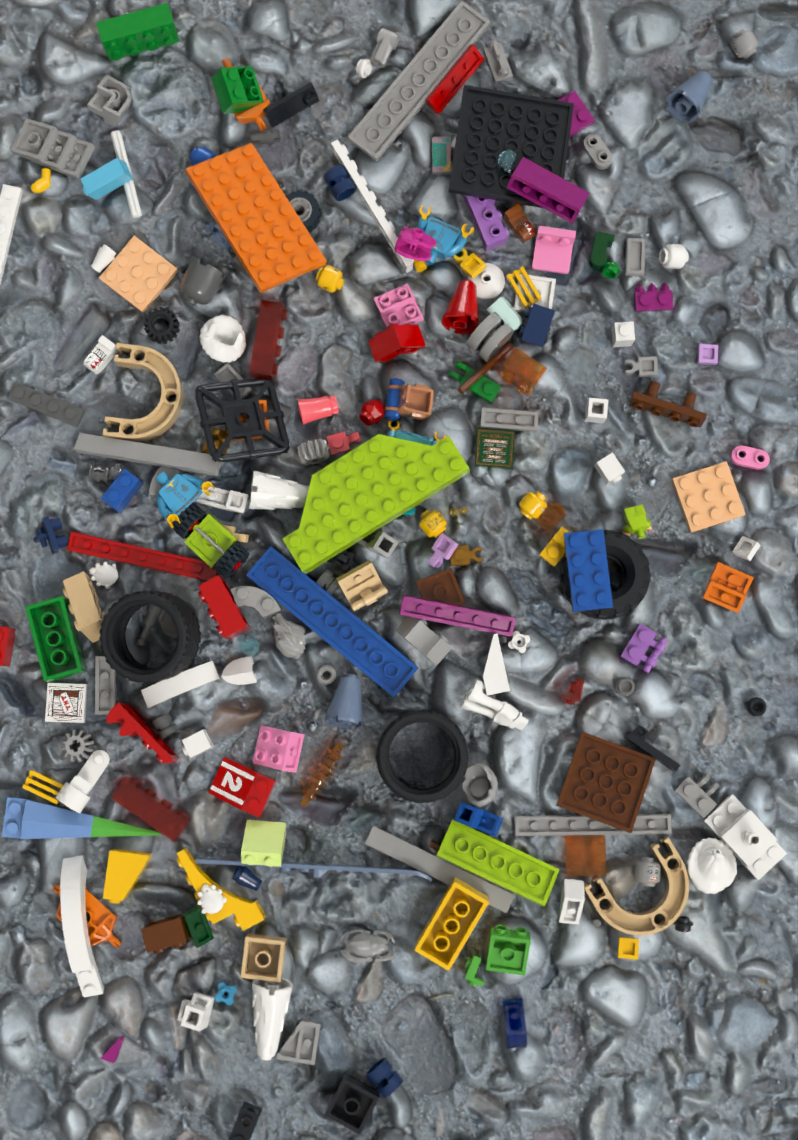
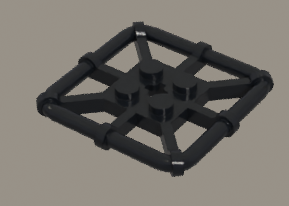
M269 378L238 381L231 379L229 382L210 383L196 387L195 399L201 419L200 427L203 428L208 451L214 462H230L245 459L253 461L256 458L281 455L289 451V439L283 420L284 412L281 411L276 389L271 383L272 380ZM262 386L255 398L241 399L239 388ZM231 389L234 400L223 401L210 391ZM268 389L274 412L261 413L258 401ZM203 397L221 409L223 418L208 419ZM240 415H243V418H247L245 423L239 420ZM263 420H276L281 440L265 429ZM225 425L227 438L217 451L211 426ZM262 436L278 448L254 450L251 437ZM245 439L247 452L222 454L231 440Z

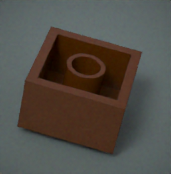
M182 914L148 923L141 929L147 953L153 951L154 954L166 951L165 949L169 948V946H173V949L182 947L190 938Z

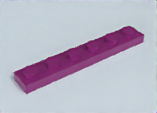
M403 595L399 614L510 637H512L516 618L513 616Z

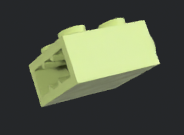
M247 820L241 848V864L281 867L286 839V823Z

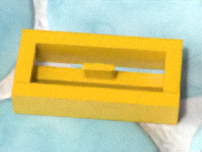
M523 266L506 276L524 309L541 300L542 297ZM519 274H522L524 280L526 281L527 285L529 286L530 290L535 296V299H533L531 293L529 292L528 288L526 287L525 283L523 282ZM514 277H516L517 281L519 282L520 286L522 287L523 291L528 297L529 302L525 300L524 296L522 295L520 289L518 288L517 284L513 279Z
M30 770L29 776L26 778L22 788L55 804H59L55 797L29 785L31 783L57 795L59 791L34 780L33 777L35 776L58 788H62L64 784L37 771Z

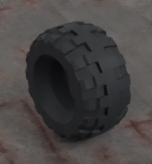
M603 530L607 559L612 560L619 567L621 582L618 588L611 592L613 608L579 611L593 619H615L631 612L644 599L651 579L650 564L642 551V547L634 542L630 536L615 532L614 530ZM565 553L560 566L559 580L566 600L572 605Z

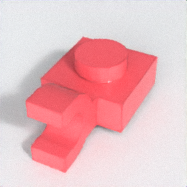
M345 432L327 437L332 456L350 451L349 445L362 442L358 432L352 433L347 437Z

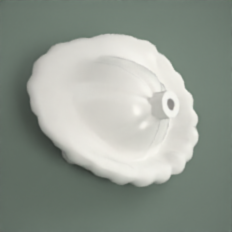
M224 314L209 319L200 330V343L203 350L212 359L222 363L236 361L237 358L241 357L246 348V338L242 326L238 320L233 319L231 316H225Z
M709 837L701 839L692 847L689 859L687 860L688 873L699 891H703L706 894H717L731 885L737 875V863L733 851L722 840Z

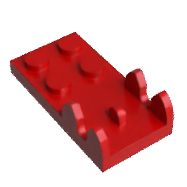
M118 702L109 711L106 719L107 723H121L120 736H134L138 734L143 739L142 744L149 750L153 749L157 753L155 757L162 764H173L180 758L127 703Z

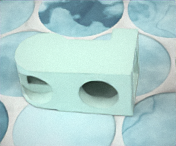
M500 297L487 309L490 314H498L504 321V324H508L513 330L521 328L523 323L521 316L505 297Z

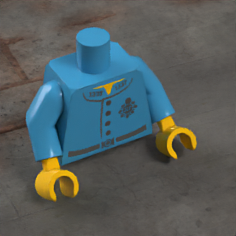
M423 204L419 209L422 216L419 217L417 228L424 231L425 234L431 236L437 242L436 246L432 247L430 251L431 259L424 261L429 265H434L436 258L446 260L447 257H452L461 252L468 240V235L474 232V227L470 229V232H467L466 226L468 223L464 224L460 230L432 216L428 219L427 216L431 213L432 208L430 206L429 212L424 213Z
M163 471L155 478L163 487L157 492L158 510L168 522L170 528H174L173 521L181 523L178 516L203 493L201 490L207 496H210L211 494L207 489L210 487L215 489L211 482H205L196 476L185 473L181 475L176 474L171 479Z

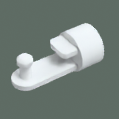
M103 750L93 752L71 783L66 782L55 797L56 800L72 811L81 813L91 798L88 796L89 792L110 762L109 755Z

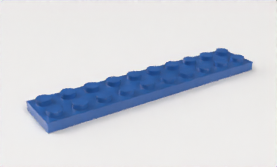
M272 546L269 547L246 575L392 697L395 698L418 670L414 663Z

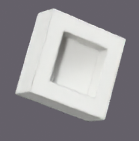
M742 536L732 552L738 557L751 561L761 545L757 541Z

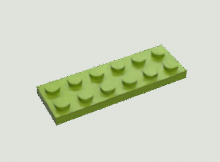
M454 819L451 820L436 854L437 857L543 907L547 903L560 870L469 826L454 821Z

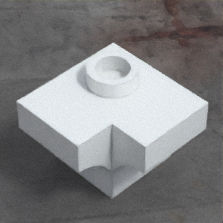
M195 992L191 1001L187 999L182 1000L177 1019L182 1022L181 1026L196 1031L207 1028L215 997Z

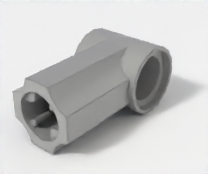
M381 28L377 37V45L370 58L374 66L385 68L392 50L394 51L397 47L400 35Z

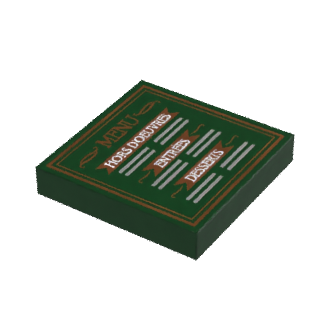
M477 428L474 467L512 469L515 431Z

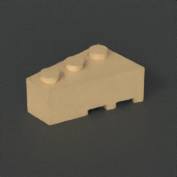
M83 571L63 580L65 586L63 592L70 601L68 607L71 614L75 615L74 625L77 631H81L94 643L99 640L101 623L104 620L105 612L101 610L98 602L100 600L90 577Z

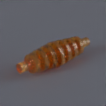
M340 742L336 744L334 749H328L329 757L323 755L322 759L326 761L325 763L321 761L317 763L321 770L313 768L312 771L317 776L315 777L310 774L309 779L313 782H306L305 785L309 787L308 790L303 788L302 793L304 797L300 801L302 806L307 807L310 800L317 799V796L314 795L315 792L318 794L322 792L318 788L319 786L326 788L327 784L323 782L324 779L329 782L332 780L327 773L329 772L334 775L335 770L331 767L332 765L338 767L339 764L335 760L341 761L342 759L340 752L344 745Z

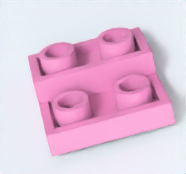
M408 283L374 298L386 328L394 323L398 325L407 323L414 325L424 320Z

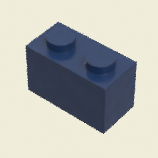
M533 304V307H528L525 318H528L526 326L522 325L519 336H522L521 341L542 348L555 310Z

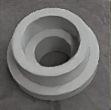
M324 665L318 669L317 678L322 684H331L336 679V671L333 667ZM325 671L330 672L328 679L323 677Z

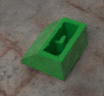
M253 66L220 68L211 78L223 114L239 113L264 102Z

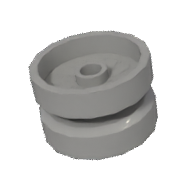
M495 313L490 314L484 319L467 341V345L473 351L480 349L479 356L486 362L507 343L514 333V330L508 324L500 326L501 318Z

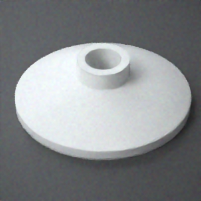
M485 263L486 268L474 279L468 276V280H471L476 285L477 297L480 299L488 300L497 297L505 285L503 272L499 267L491 263ZM487 276L490 278V281L486 282L483 278Z

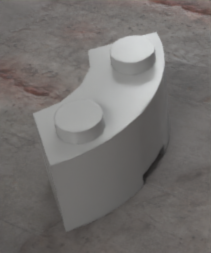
M239 586L231 589L237 607L240 609L254 608L260 612L264 619L283 612L277 601L259 588Z
M407 616L395 631L437 666L452 649L446 643L448 640L441 633L436 635L426 626V620Z

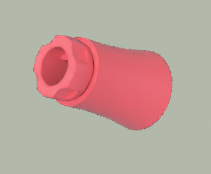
M335 395L297 399L302 425L339 413Z

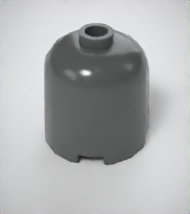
M193 257L180 282V291L186 296L185 301L194 306L196 303L207 305L213 300L226 275L208 263L205 266L200 262V259Z

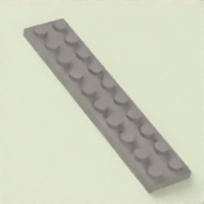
M461 1L350 133L348 140L377 162L426 103L425 99L466 49L479 40L489 28L491 22L464 1Z

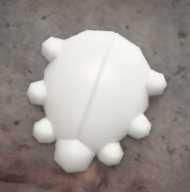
M106 561L103 562V565L96 563L95 567L89 570L90 574L93 575L91 580H96L97 586L102 585L109 589L118 579L116 564L111 566Z
M208 884L201 887L202 892L197 894L201 898L197 904L203 908L201 910L203 914H214L222 909L223 904L227 901L221 895L222 889L215 890V885L209 887Z

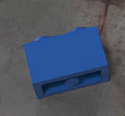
M124 468L101 499L121 513L143 486V483Z

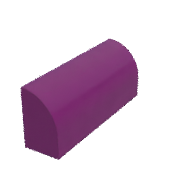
M524 157L513 172L506 187L572 224L590 194Z

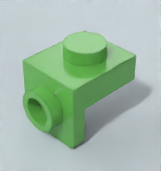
M473 953L472 957L468 956L464 968H466L464 976L467 979V983L478 987V985L484 986V979L475 975L481 962V956Z

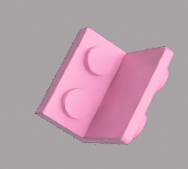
M539 226L536 235L532 269L568 274L576 231Z
M261 725L253 764L296 773L305 734Z

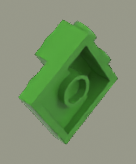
M504 925L491 927L486 970L525 975L531 943L530 932H527L522 927H517L515 930L507 929Z

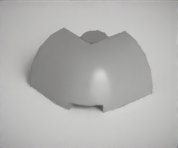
M106 75L98 84L97 93L89 101L87 108L103 117L104 123L116 125L129 109L131 94L125 84Z

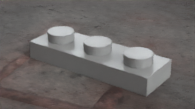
M482 408L480 428L537 432L539 412Z
M95 656V715H108L109 711L116 705V673L105 661V656Z

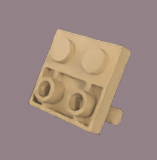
M370 560L336 578L353 611L365 605L373 604L379 597L388 593Z

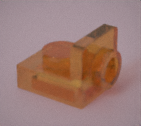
M554 501L534 520L548 533L567 514L565 513V508L560 503Z

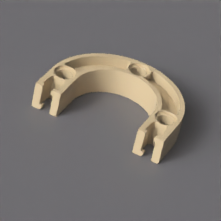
M117 343L116 349L119 351V355H123V352L130 353L129 359L119 358V355H115L114 362L117 366L144 369L153 373L160 381L162 392L157 407L143 418L123 419L105 416V423L108 427L112 428V424L118 425L119 432H108V429L104 428L103 436L133 442L154 439L165 433L175 423L181 412L184 398L181 379L171 362L158 351L139 345ZM140 354H144V355H145L144 358H143V360H141V361H137V360H136V358H137L138 355H140ZM171 395L177 396L175 401L168 402V398ZM128 427H133L134 429L131 434L125 433Z
M664 836L659 839L661 843L664 842L669 850V853L663 857L657 850L660 847L659 844L653 843L649 845V848L661 865L666 882L664 894L653 908L644 912H630L622 909L616 904L599 876L592 879L594 883L599 884L602 893L596 897L589 890L592 888L591 884H584V891L598 914L615 929L631 935L655 934L674 923L684 910L689 894V877L685 864L669 837ZM674 858L676 865L670 869L667 866V862L669 859ZM608 899V907L601 909L599 906L600 901ZM657 914H662L663 916L660 923L654 922V917Z

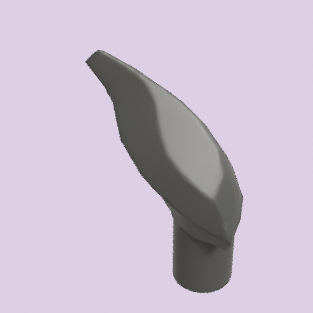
M584 891V912L594 927H600L601 922L598 913Z

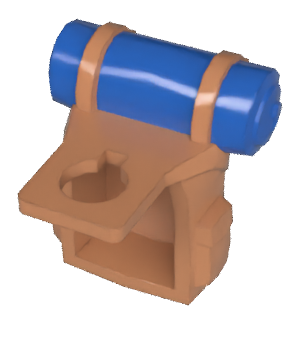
M398 378L389 380L385 407V418L387 420L397 421L400 419V415H409L410 418L424 420L431 416L434 390L430 389L429 386L415 384L414 386H411V384L404 385V381Z

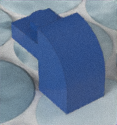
M460 802L454 821L497 837L503 818L481 808Z

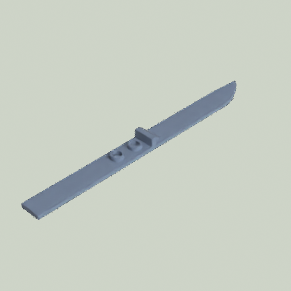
M205 857L196 859V863L269 867L265 865L241 864V859ZM283 861L281 867H279V871H291V868H299V872H311V869H314V877L317 878L328 870L411 874L426 878L430 882L432 881L429 875L413 868Z

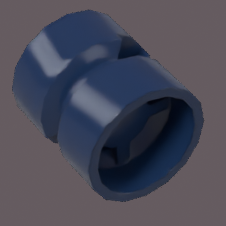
M343 165L331 168L323 176L327 186L332 188L331 193L336 201H343L349 198L357 190L352 179L348 178L349 174Z
M385 1057L376 1062L365 1075L372 1084H377L376 1089L383 1098L391 1095L403 1082L402 1077L397 1071H392V1065Z

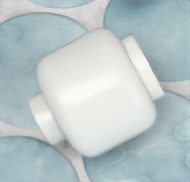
M667 244L659 253V261L666 269H680L689 258L688 252L681 244Z

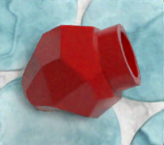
M378 399L364 403L359 415L361 422L367 426H370L372 423L377 424L385 413L383 403Z

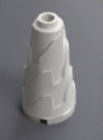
M253 471L249 509L304 508L309 486L299 484L296 481L282 479L276 475Z
M282 978L281 982L255 979L252 982L255 1043L257 1055L262 1060H271L278 1049L293 985L291 981Z

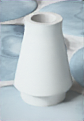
M104 244L102 247H99L91 267L100 273L115 259L116 252Z

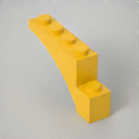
M187 848L177 853V862L181 868L184 867L187 873L185 875L186 880L190 886L193 885L197 901L201 898L198 897V892H202L201 887L207 884L209 887L215 885V890L222 889L221 895L227 899L219 912L214 914L205 913L208 922L211 921L212 924H215L234 913L235 917L233 919L235 924L244 931L266 918L258 900H248L221 887L199 867Z

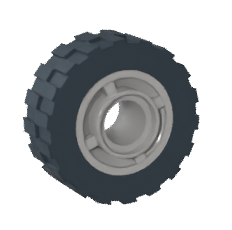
M293 191L291 194H287L286 197L295 212L304 211L302 215L298 216L308 232L311 233L320 223L321 210L318 201L312 194L306 191Z

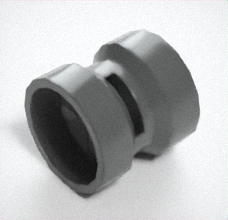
M329 569L316 582L320 587H325L330 595H333L340 587L336 580L338 577L333 576V572Z
M169 713L152 721L153 726L159 730L158 736L160 739L178 731L175 725H171L172 718Z

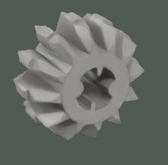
M308 440L297 447L298 458L301 464L306 466L325 462L330 457L329 446L326 440Z
M77 729L72 730V735L70 733L65 734L68 740L62 739L61 743L65 744V747L60 748L61 751H67L64 757L70 756L71 762H74L76 759L78 762H82L83 757L88 759L90 756L87 751H94L93 748L89 747V745L94 744V741H88L91 734L85 735V730H80L78 733ZM80 743L81 747L75 749L74 745Z

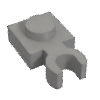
M657 356L638 357L637 362L631 359L624 362V365L632 367L631 370L625 371V375H632L634 372H638V377L658 376Z

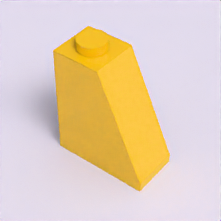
M121 849L109 850L103 899H109V903L115 904L125 900L152 858V853Z

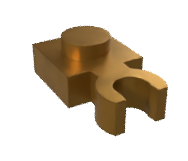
M469 545L457 546L450 557L451 566L470 565V560L482 562L483 558H477L475 553L483 551V548L476 547L473 551H469Z

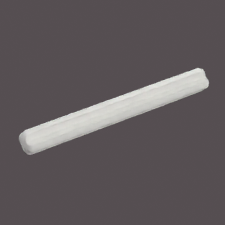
M119 130L112 131L111 137L116 157L127 163L131 173L122 135ZM131 180L124 184V189L131 216L138 218L141 217L142 213L134 182Z

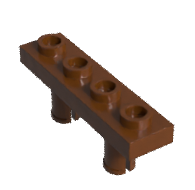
M650 381L646 395L634 391L628 405L636 410H645L655 416L668 417L672 421L684 422L691 427L701 428L707 417L706 413L693 409L697 397L695 393L687 392L682 406L658 399L657 396L661 384L656 381Z

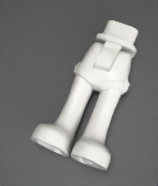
M475 679L470 690L464 694L459 707L488 716L493 719V722L499 723L502 726L504 725L511 729L517 728L522 731L529 719L523 717L522 712H519L508 702L499 701L485 695L482 692L483 683Z

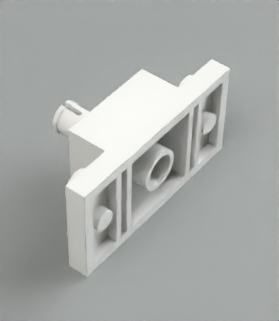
M730 794L703 819L757 880L763 877L787 854L776 842V837L733 794Z

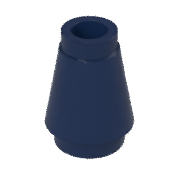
M239 865L232 876V880L236 884L255 891L259 889L262 880L246 866L242 867Z

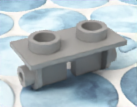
M496 40L489 43L490 46L485 48L484 52L495 82L513 77L501 43L499 44Z

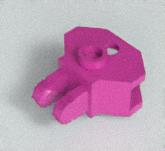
M403 226L394 249L396 253L405 258L427 261L431 259L430 251L432 247L436 246L437 242L419 228L410 229L407 226Z

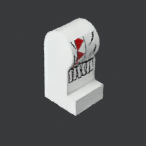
M103 335L98 340L99 343L92 350V353L84 361V366L95 374H99L119 352L116 349V345Z

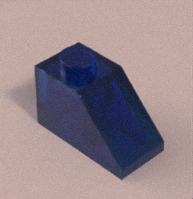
M522 998L504 999L503 1015L507 1048L527 1047Z

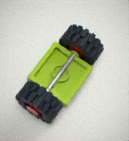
M196 503L190 504L189 507L181 512L178 516L180 524L178 521L173 522L174 528L172 529L182 539L187 538L184 543L211 568H215L225 579L232 576L234 572L236 573L250 555L239 543H236L238 539L211 514L207 515Z

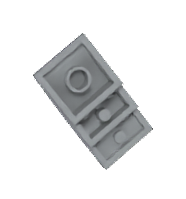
M26 118L10 151L39 165L80 179L95 146L90 142L77 139L72 134L59 131L54 126Z

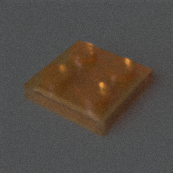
M565 835L566 875L606 876L605 835Z

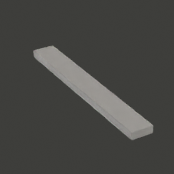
M79 433L74 446V451L77 453L218 476L222 462H214L210 454L84 433Z
M638 814L632 833H627L582 815L514 816V836L672 834L671 814Z
M374 825L365 842L366 845L450 885L454 877L459 878L489 896V905L507 913L515 894Z

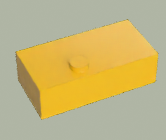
M454 877L416 941L414 951L449 971L489 904V896L459 878Z

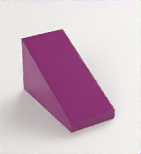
M122 1035L100 1059L115 1063L125 1036Z

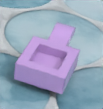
M441 533L431 548L435 553L428 563L439 569L443 563V558L449 560L459 544Z

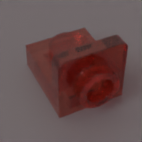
M575 678L574 681H571L569 692L572 693V696L561 694L559 699H563V703L575 705V702H580L584 679Z

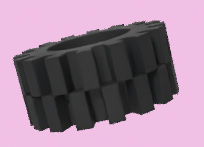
M160 307V310L154 308V312L149 311V316H145L146 322H144V329L149 338L158 344H161V342L167 344L168 340L172 342V338H176V333L180 331L178 328L180 324L175 314L168 308L164 309L163 307ZM160 319H165L169 323L168 329L164 332L155 330V324Z

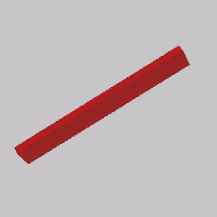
M76 532L70 533L66 549L76 553L208 581L218 575V571L215 568H211L203 560Z

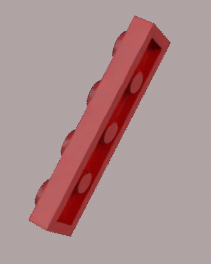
M470 45L425 99L435 114L442 112L484 60L475 45Z

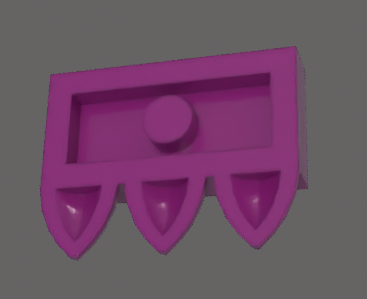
M665 282L659 291L653 283L649 285L647 291L644 290L641 284H638L634 290L635 312L672 311L674 309L672 290H670Z

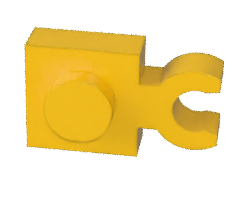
M464 248L461 251L463 256H453L455 262L460 264V269L472 279L486 268L484 261L474 253L468 256Z

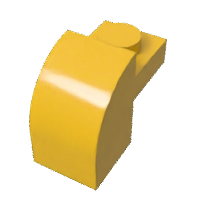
M563 526L539 554L541 558L553 567L565 554L563 534L570 532Z

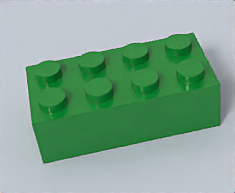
M168 3L96 22L101 42L110 61H118L123 57L136 56L141 52L154 51L159 47L172 46L180 42Z
M64 596L25 606L44 682H53L88 672L77 629L74 625V618L68 607L70 604L69 599Z

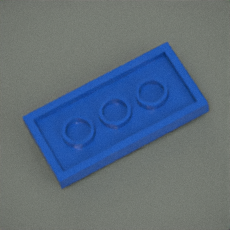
M603 529L564 533L572 611L579 612L613 608Z

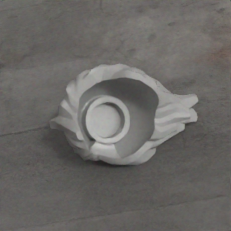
M281 613L273 616L274 639L277 649L286 657L299 658L304 653L306 644L304 627L285 620Z

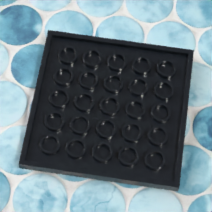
M464 85L448 192L543 208L506 187L523 157L564 179L574 103Z

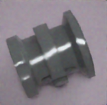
M91 463L88 475L89 482L96 480V482L105 481V483H109L111 467L107 466L104 468L103 465L96 467L94 463Z

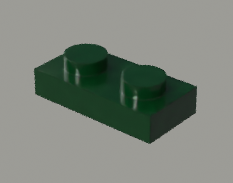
M197 905L182 914L196 948L214 939L206 915L201 912L203 909L201 905Z

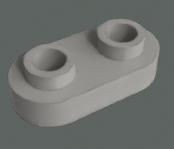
M590 134L586 136L583 142L584 151L596 168L601 170L607 169L612 162L611 152L598 135ZM590 141H594L596 144L592 145ZM600 156H605L606 159L603 160L600 158Z

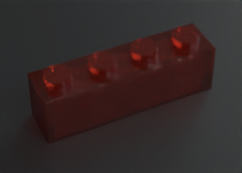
M261 300L249 371L252 378H269L274 381V375H278L279 364H276L277 357L281 356L282 346H279L280 339L284 338L285 328L282 325L283 321L287 320L288 313L284 303Z
M123 778L110 798L173 842L178 841L191 822L188 819L189 815L182 810L177 812L172 808L173 804L166 799L160 800L157 798V793L152 789L141 787V782L136 778Z

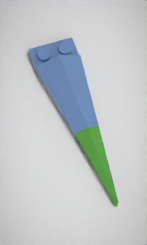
M7 797L2 837L19 839L155 836L161 834L158 831L84 813H76L69 809L16 797Z

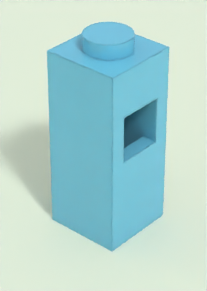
M118 157L81 178L83 192L86 196H90L95 200L133 180L127 163Z

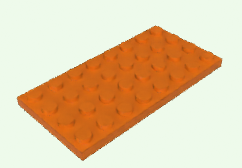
M252 143L186 168V175L260 293L326 265L327 260Z

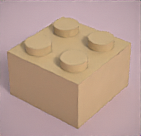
M248 933L245 937L241 978L281 982L287 938Z

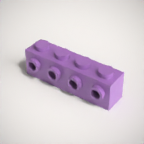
M462 195L485 251L487 252L507 244L509 232L507 227L502 225V215L500 210H496L494 206L495 200Z

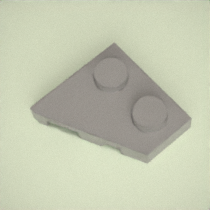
M301 1020L277 1054L276 1059L314 1065L321 1022Z

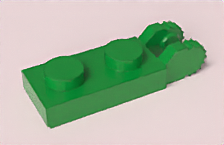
M456 361L454 366L466 374L462 378L459 374L450 370L448 375L459 382V385H462L476 371ZM483 375L468 390L492 404L502 386Z

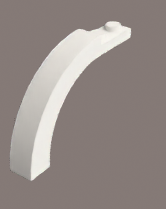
M82 855L63 859L60 901L63 934L72 973L76 974L83 997L103 994L104 987L93 956L88 934L85 907L87 868Z

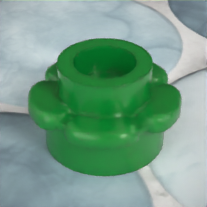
M612 261L607 262L602 268V274L609 279L616 278L617 274L620 273L618 264Z

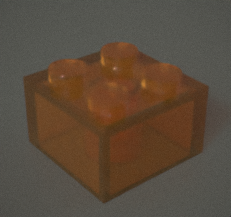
M515 347L502 365L500 376L505 383L509 385L512 383L518 387L517 390L520 393L531 396L542 381L547 368Z

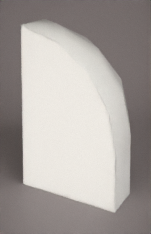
M252 656L230 662L223 670L222 678L226 682L235 685L257 683L256 673L253 672L254 661Z

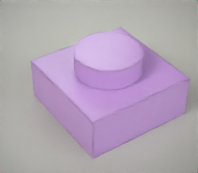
M699 344L697 364L717 365L718 345Z

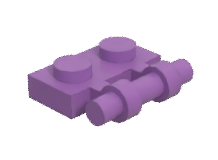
M640 623L620 657L634 666H638L640 661L644 662L645 665L642 670L649 673L652 667L656 666V660L659 655L665 651V645L668 640L661 637L659 642L654 641L653 639L657 633ZM649 646H651L654 650L650 657H647L644 654Z

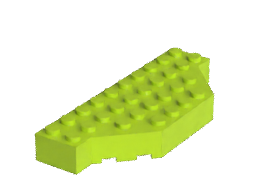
M378 434L312 475L299 529L284 537L283 541L301 571L307 574L469 474L470 468L449 436L431 446Z

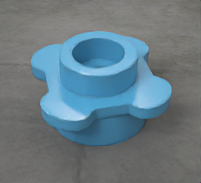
M221 982L218 985L219 991L215 995V1000L232 1005L234 1003L233 997L237 993V987Z

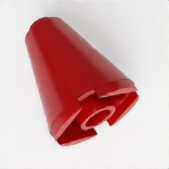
M463 280L458 283L442 317V326L449 331L450 328L454 329L456 334H472L479 326L477 287L471 280Z

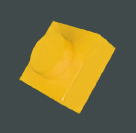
M618 936L617 957L638 960L639 939Z

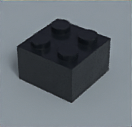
M344 1072L326 1107L325 1116L361 1135L379 1100L380 1093L377 1089Z

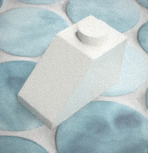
M564 879L561 891L559 923L579 925L585 901L584 881Z

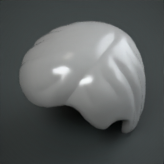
M481 763L471 764L467 767L464 780L461 783L467 801L474 807L486 806L496 796L498 790L497 778L488 766Z

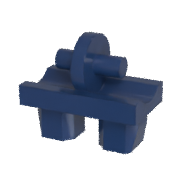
M49 516L44 517L42 526L45 533H43L42 528L36 529L38 535L33 540L35 543L40 542L42 548L48 546L46 542L48 540L52 554H56L59 549L68 545V541L65 535L55 537L54 531L62 529L60 518L49 519Z

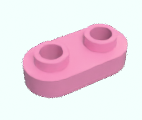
M737 446L730 454V459L735 465L756 470L765 468L770 460L768 453L764 450L746 446ZM739 452L744 453V458L739 456ZM761 456L763 458V462H759L757 457Z

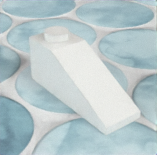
M498 634L492 636L482 675V692H485L487 696L510 691Z

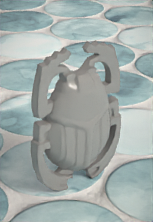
M352 930L346 932L341 937L340 943H343L346 948L343 951L341 950L340 953L344 959L354 963L373 961L372 957L377 962L391 960L396 954V948H393L391 952L387 944L390 940L394 944L395 938L391 932L383 930H373V934L370 931ZM385 952H388L387 955H385V956H380L381 954H383V953H385Z

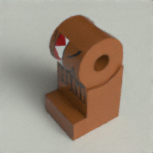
M519 204L514 205L504 213L503 220L522 243H525L537 234L533 224L527 219Z

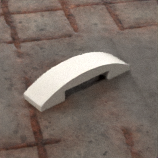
M210 487L207 489L211 494L210 496H207L201 490L203 493L194 502L227 511L244 513L249 495Z
M210 661L181 672L172 678L153 684L141 690L147 707L151 708L187 691L218 680L220 677L214 662Z

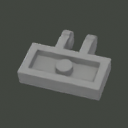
M703 775L697 783L687 776L674 791L702 818H705L717 805L709 796L715 792L719 784L717 782L711 784L704 792L700 787L709 780L710 775Z

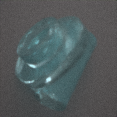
M512 150L503 151L498 159L499 166L504 168L505 172H511L517 154Z

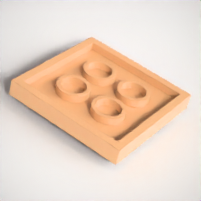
M133 236L99 279L144 313L177 274L178 269L137 237Z
M727 461L672 479L690 533L746 515Z

